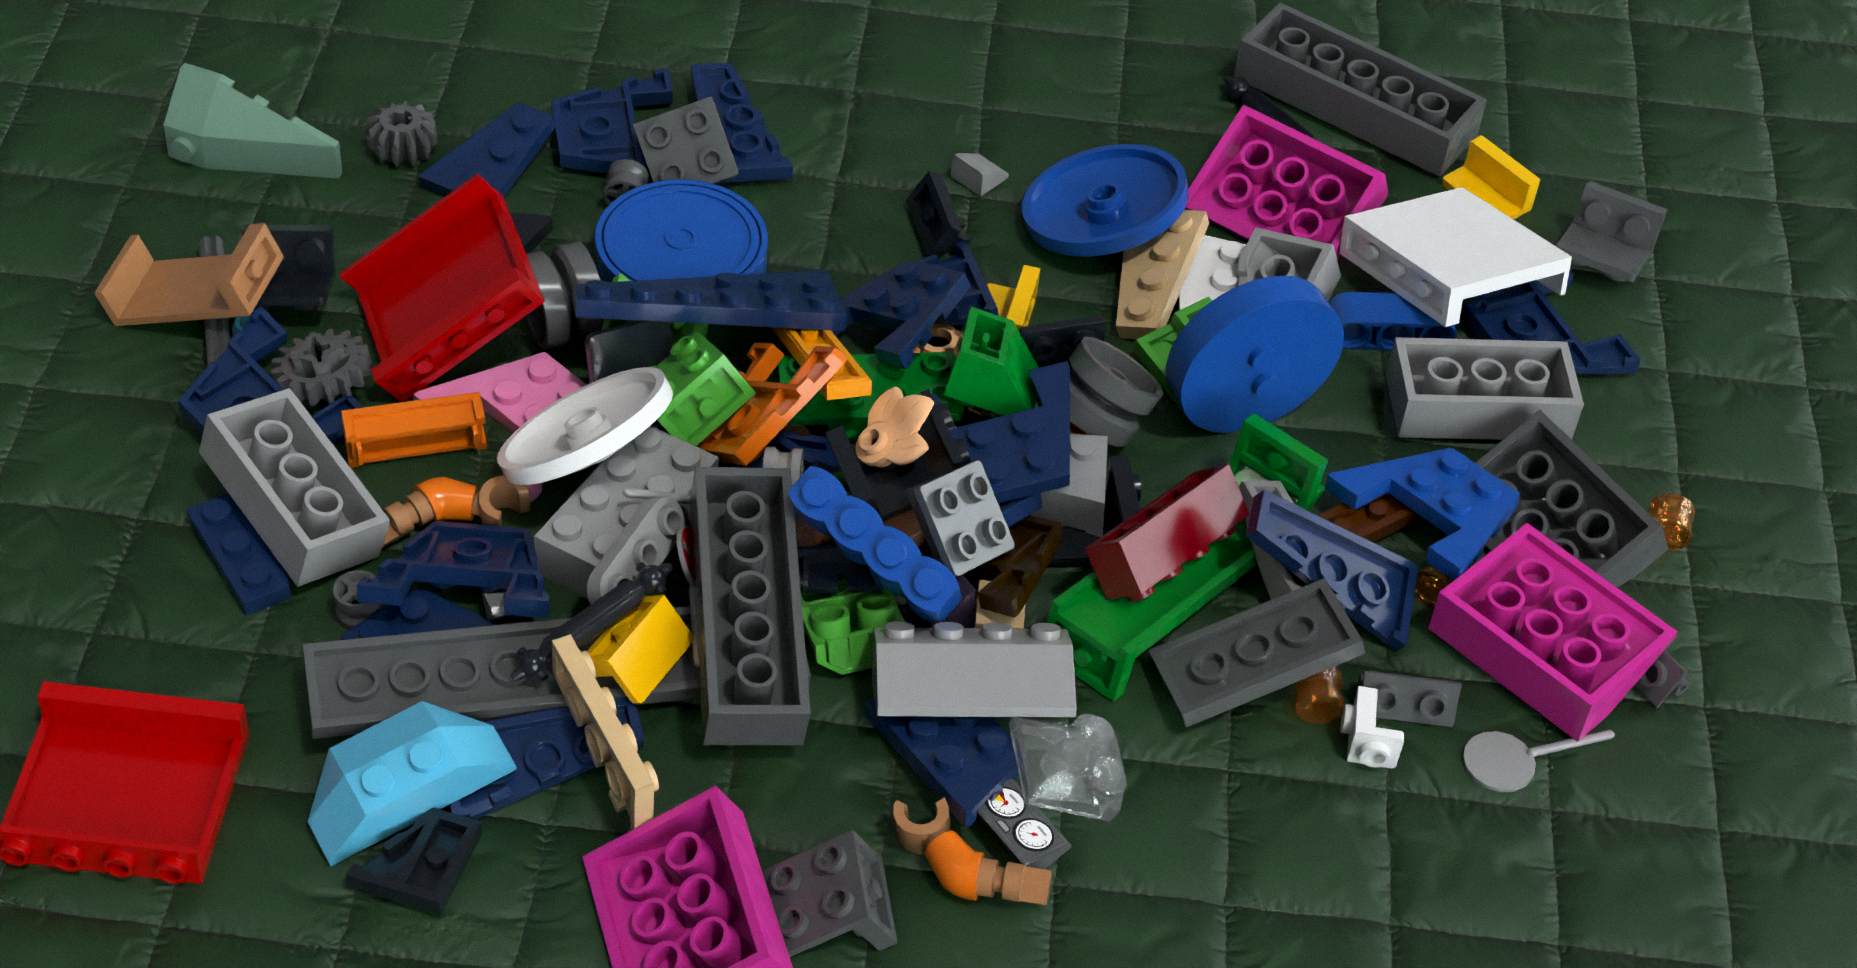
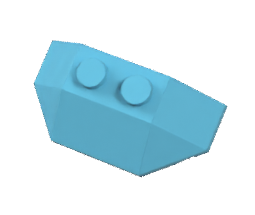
M421 701L329 748L307 822L330 866H333L410 826L432 808L442 809L517 770L493 725Z

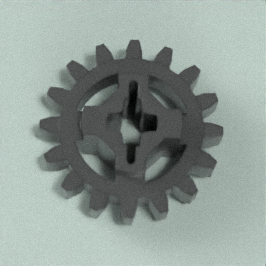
M328 329L323 336H321V333L313 331L309 333V336L305 337L306 340L304 341L294 338L292 339L294 347H281L279 349L281 357L273 358L271 361L274 368L271 370L273 379L284 390L290 388L300 402L308 399L310 406H315L319 399H323V401H327L329 404L334 403L335 398L339 397L338 394L346 397L351 396L350 388L352 386L363 387L365 385L363 377L371 376L372 374L370 367L372 360L368 346L364 345L361 336L352 338L348 330H345L338 336L334 334L333 329Z

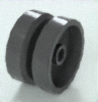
M575 240L554 246L550 258L543 251L539 250L526 253L545 300L543 304L524 317L537 345L541 349L546 350L566 344L571 332L577 338L586 339L589 334L602 331L603 318L576 317L574 310V284H586V282L591 280H600L594 261L583 243Z
M1084 337L1069 357L1073 368L1070 369V421L1089 435L1108 436L1107 444L1125 447L1141 425L1137 415H1149L1164 392L1152 374L1129 355L1105 341L1094 337Z

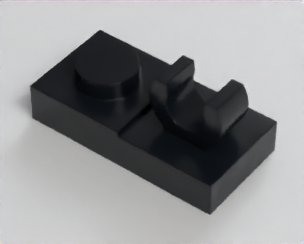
M928 171L908 196L906 202L927 256L934 254L940 259L948 247L955 251L954 245L966 241L969 244L971 238L960 233L966 225L957 218L952 205V199L942 175Z

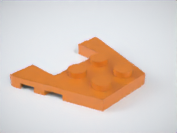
M754 343L746 355L752 360V363L746 374L742 371H739V373L756 394L696 447L719 457V462L747 466L755 461L764 452L766 445L848 360L836 347L816 346L788 383H775L765 381L785 355L773 343Z

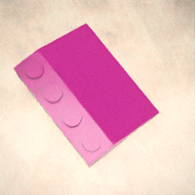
M1243 105L1190 185L1189 198L1185 210L1206 211L1209 222L1246 241H1249L1256 227L1333 244L1338 261L1342 256L1339 252L1344 216L1379 208L1389 194L1385 173Z
M1528 523L1439 592L1428 627L1429 630L1577 742L1610 714L1676 638L1678 633L1674 628Z
M717 786L704 791L582 856L612 968H793L744 813Z

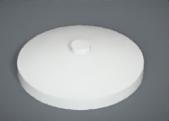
M653 367L630 369L601 378L562 397L520 426L500 448L497 455V463L507 480L516 485H531L550 481L600 463L626 446L655 422L670 404L673 390L664 373L660 369Z

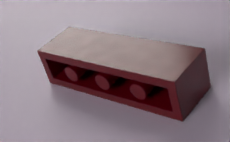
M1229 464L1199 470L1190 474L1087 546L1085 550L1106 599L1127 597L1129 602H1134L1154 593L1155 588L1153 585L1157 582L1180 574L1183 571L1181 565L1184 562L1207 554L1210 551L1208 547L1210 543L1233 535L1236 532L1235 525L1249 516L1250 513Z

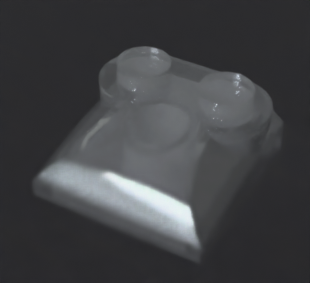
M1082 714L1072 724L1017 717L1011 719L1009 728L1025 804L1108 822L1120 812L1127 780L1117 738L1107 720L1092 714Z

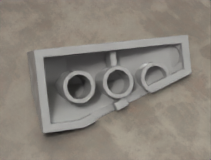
M1256 227L1239 258L1237 269L1239 275L1238 286L1271 276L1299 277L1319 288L1327 301H1329L1341 277L1333 244Z

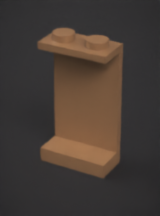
M265 223L250 224L232 254L154 261L140 236L136 234L129 237L94 294L114 326L250 316L284 256Z

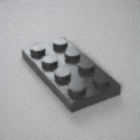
M1325 578L1148 650L1151 662L1185 727L1366 654L1363 640Z

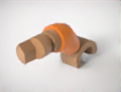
M505 475L489 479L482 485L480 492H478V486L447 477L431 478L413 487V493L404 497V504L396 501L382 509L390 519L382 548L413 532L414 524L422 527L434 521H473L474 516L477 515L481 525L502 526V514L497 509L510 508L518 514L530 512L527 485L510 483Z
M945 797L935 803L936 818L926 824H915L909 821L908 806L899 800L895 801L893 805V818L896 836L900 845L911 853L925 855L946 891L957 897L976 901L978 896L992 898L994 892L1002 893L1003 900L1047 905L1052 870L1027 867L1026 864L1007 862L1006 867H1000L998 860L985 858L984 852L973 850L956 832L950 831L949 806Z

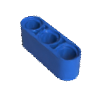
M1345 292L1336 295L1329 303L1343 325V348L1392 351L1395 337L1457 339L1455 325L1444 327L1397 293Z

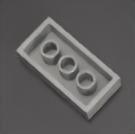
M1395 337L1385 374L1398 437L1503 440L1538 410H1541L1572 440L1584 406L1568 342Z
M290 388L207 414L199 449L200 455L297 587L380 556L390 519Z
M650 425L634 440L604 460L534 536L538 570L542 571L544 578L588 599L587 582L590 574L641 504L647 500L625 497L623 490L625 488L691 495L695 467H719V457ZM679 503L684 514V526L688 525L690 527V504Z

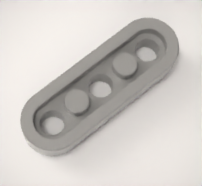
M670 497L650 498L641 504L590 574L587 582V596L590 604H593L622 582L637 580L638 571L636 566L639 563L643 562L646 566H659L662 564L677 543L679 527L685 525L682 508L676 500Z

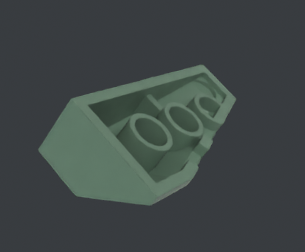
M187 63L180 67L163 124L168 156L170 158L205 169L337 179L343 174L339 141L295 116L286 119L267 108L269 101L259 95L251 99L233 88L235 81L223 74Z

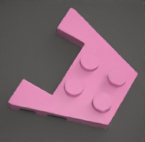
M542 352L414 393L413 397L415 401L480 392L484 411L511 433H514L541 410L587 384L546 352ZM544 482L527 485L530 502L537 499L540 495Z

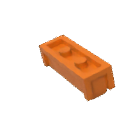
M480 392L341 411L345 447L350 468H358L364 465L363 463L462 449H487L483 424H486Z

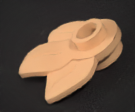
M893 387L884 392L870 409L868 427L862 431L857 439L855 449L857 457L864 464L875 467H886L891 463L906 465L918 459L929 449L927 442L918 434V431L928 417L934 401L929 397L915 394L903 397L899 387Z

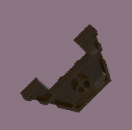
M1031 515L1008 527L1015 544L1013 549L963 573L975 574L992 580L978 591L981 609L1014 618L1020 614L1064 539L1061 522ZM926 542L918 547L921 556L933 558Z

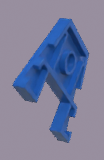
M1454 448L1332 472L1327 475L1325 490L1353 510L1389 493L1449 535L1429 546L1426 562L1453 581L1467 571L1472 561L1476 562L1483 553L1485 544L1491 537L1494 538L1517 508L1520 496L1519 492Z

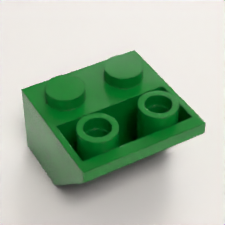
M970 306L953 352L944 396L953 398L964 406H977L994 412L1000 417L1035 408L1036 399L1028 383V371L1039 367L1014 321Z

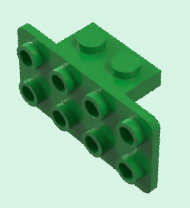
M912 353L915 360L906 369L880 363L876 354H851L872 380V394L870 396L826 400L822 393L818 391L787 425H827V432L843 425L850 444H854L857 442L862 431L868 427V414L875 401L884 392L893 387H899L903 397L913 394L921 395L920 392L927 389L930 390L931 394L937 393L940 403L945 402L953 421H960L964 417V405L959 404L953 398L943 395L953 353ZM784 356L778 363L779 383H788L801 367L793 356Z

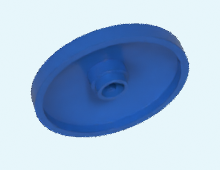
M1138 144L1101 146L1071 155L1041 173L1028 187L1024 195L1022 214L1030 237L1038 245L1049 251L1082 257L1107 255L1139 246L1167 230L1180 217L1187 205L1189 198L1188 183L1181 163L1174 156L1161 149Z

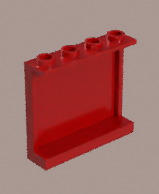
M478 173L339 273L340 278L358 292L381 363L371 369L374 381L400 402H405L411 398L414 393L428 386L545 302L504 197Z
M43 681L37 696L42 718L0 824V861L15 866L25 864L51 866L67 872L78 870L103 872L119 878L130 876L154 878L171 884L182 882L202 884L250 736L245 705Z

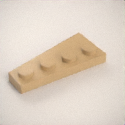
M1184 210L1180 217L1160 235L1139 246L1124 250L1116 328L1120 338L1138 339L1167 325L1208 228L1209 220L1206 211Z
M571 634L552 640V672L577 727L587 724L585 726V737L589 753L596 768L605 765L606 777L611 789L608 795L617 813L627 810L630 817L629 831L653 819L654 791L659 790L656 772L649 761L642 762L637 753L636 738L629 724L621 725L618 720L616 704L612 693L606 686L600 688L595 679L596 670L590 654L586 650L580 652Z

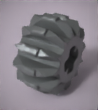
M407 100L402 105H395L389 101L388 108H375L374 116L367 118V146L370 149L371 155L379 158L380 164L393 162L396 169L401 164L406 163L414 167L416 160L428 161L430 152L436 150V122L433 119L432 113L425 112L423 105L411 107Z

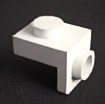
M1358 686L1353 705H1344L1341 718L1340 732L1348 734L1347 762L1393 769L1397 765L1402 750L1404 733L1402 731L1376 727L1378 689Z

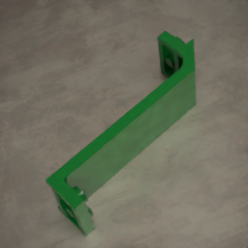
M1255 413L1243 421L1229 463L1238 487L1242 480L1281 481L1293 503L1307 511L1311 510L1326 488L1320 482L1328 459ZM1246 519L1235 525L1236 532L1233 535L1210 543L1208 545L1210 551L1207 554L1184 562L1181 565L1183 571L1180 574L1154 584L1155 592L1146 598L1134 602H1129L1127 597L1107 600L1095 571L1055 598L1051 603L1046 623L1056 624L1061 629H1067L1073 644L1075 676L1111 701H1115L1124 694L1135 658L1258 565L1251 540L1246 537L1248 529Z

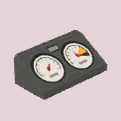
M1009 779L1003 784L1002 792L993 802L987 799L977 810V815L1020 864H1026L1027 867L1046 869L1072 847L1014 779Z

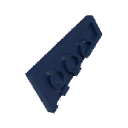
M731 63L691 65V82L695 102L712 96L739 171L738 176L720 183L792 179L793 166L788 157L783 158L779 151V142L774 134H769L764 126V117L759 109H754L752 106L750 94Z
M628 697L614 699L617 710L616 716L621 725L629 724L635 735L638 749L644 747V735L636 704H633ZM568 706L485 721L484 723L494 726L514 761L517 770L449 805L450 813L476 820L596 768L589 753L585 737V726L587 724L577 727Z

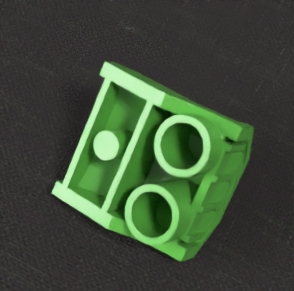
M847 578L838 580V593L804 595V590H801L803 626L813 648L815 660L818 664L841 675L872 668L873 627H885V624L895 621L905 622L893 592L882 588L881 593H847Z

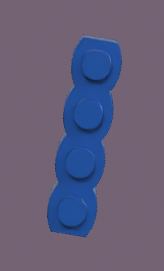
M810 466L788 491L799 517L807 526L821 534L830 535L837 549L845 557L856 563L867 565L869 572L877 583L888 591L904 595L911 610L923 620L932 624L944 622L961 602L962 595L958 582L945 565L933 558L921 556L919 548L908 535L896 528L884 526L880 515L871 505L859 498L847 496L840 481L828 471Z

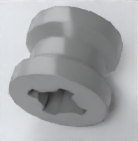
M765 447L763 468H791L793 486L804 473V449L793 448L790 452H779L776 447Z

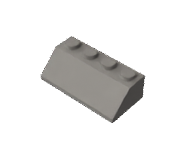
M895 621L885 624V627H873L872 687L877 716L1076 717L1073 644L1067 629H1061L1056 624L1036 623L1031 626V629H1012L1011 625L1000 622L986 623L983 625V628H963L959 623L940 622L936 623L934 628H914V625L911 623Z

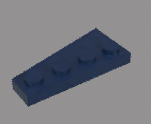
M1266 490L1253 497L1246 534L1247 538L1308 585L1325 578L1346 614L1396 652L1406 646L1418 564Z

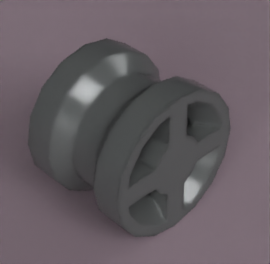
M629 159L617 160L612 163L608 169L607 182L603 188L605 203L609 206L624 193L648 184L649 173L646 168L639 162Z
M355 570L341 575L335 581L333 586V596L336 603L335 612L337 621L343 628L349 630L384 609V604L360 603L357 601L358 582L364 577L371 578L372 580L376 577L375 574L368 571Z

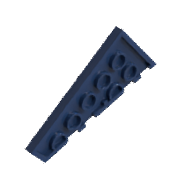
M827 270L742 275L718 273L716 276L624 282L591 280L586 282V284H574L573 305L576 317L834 331H845L847 321L846 310Z

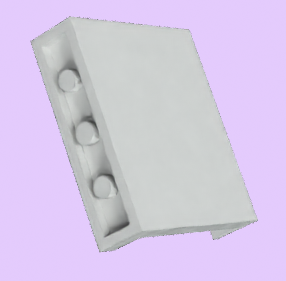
M1463 187L1344 216L1339 254L1444 327L1459 324L1463 299L1537 280L1558 295H1565L1572 256Z

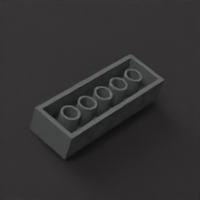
M1281 2L1240 40L1234 78H1245L1251 87L1276 97L1286 104L1303 110L1437 176H1441L1469 146L1470 141L1478 135L1487 103L1486 98Z
M695 467L690 496L703 745H804L811 711L794 505L788 494L792 487L791 468Z

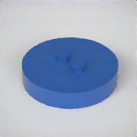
M676 179L658 181L636 187L615 199L604 210L596 226L595 262L601 281L612 282L613 278L620 273L630 281L708 277L716 276L718 273H734L737 275L766 273L768 233L763 218L746 199L729 189L712 183Z
M1271 276L1247 282L1211 301L1182 329L1168 355L1166 363L1167 384L1188 419L1204 430L1218 433L1239 431L1242 428L1243 421L1253 413L1270 423L1300 406L1329 377L1342 352L1344 343L1343 325L1320 289L1305 279L1293 276Z

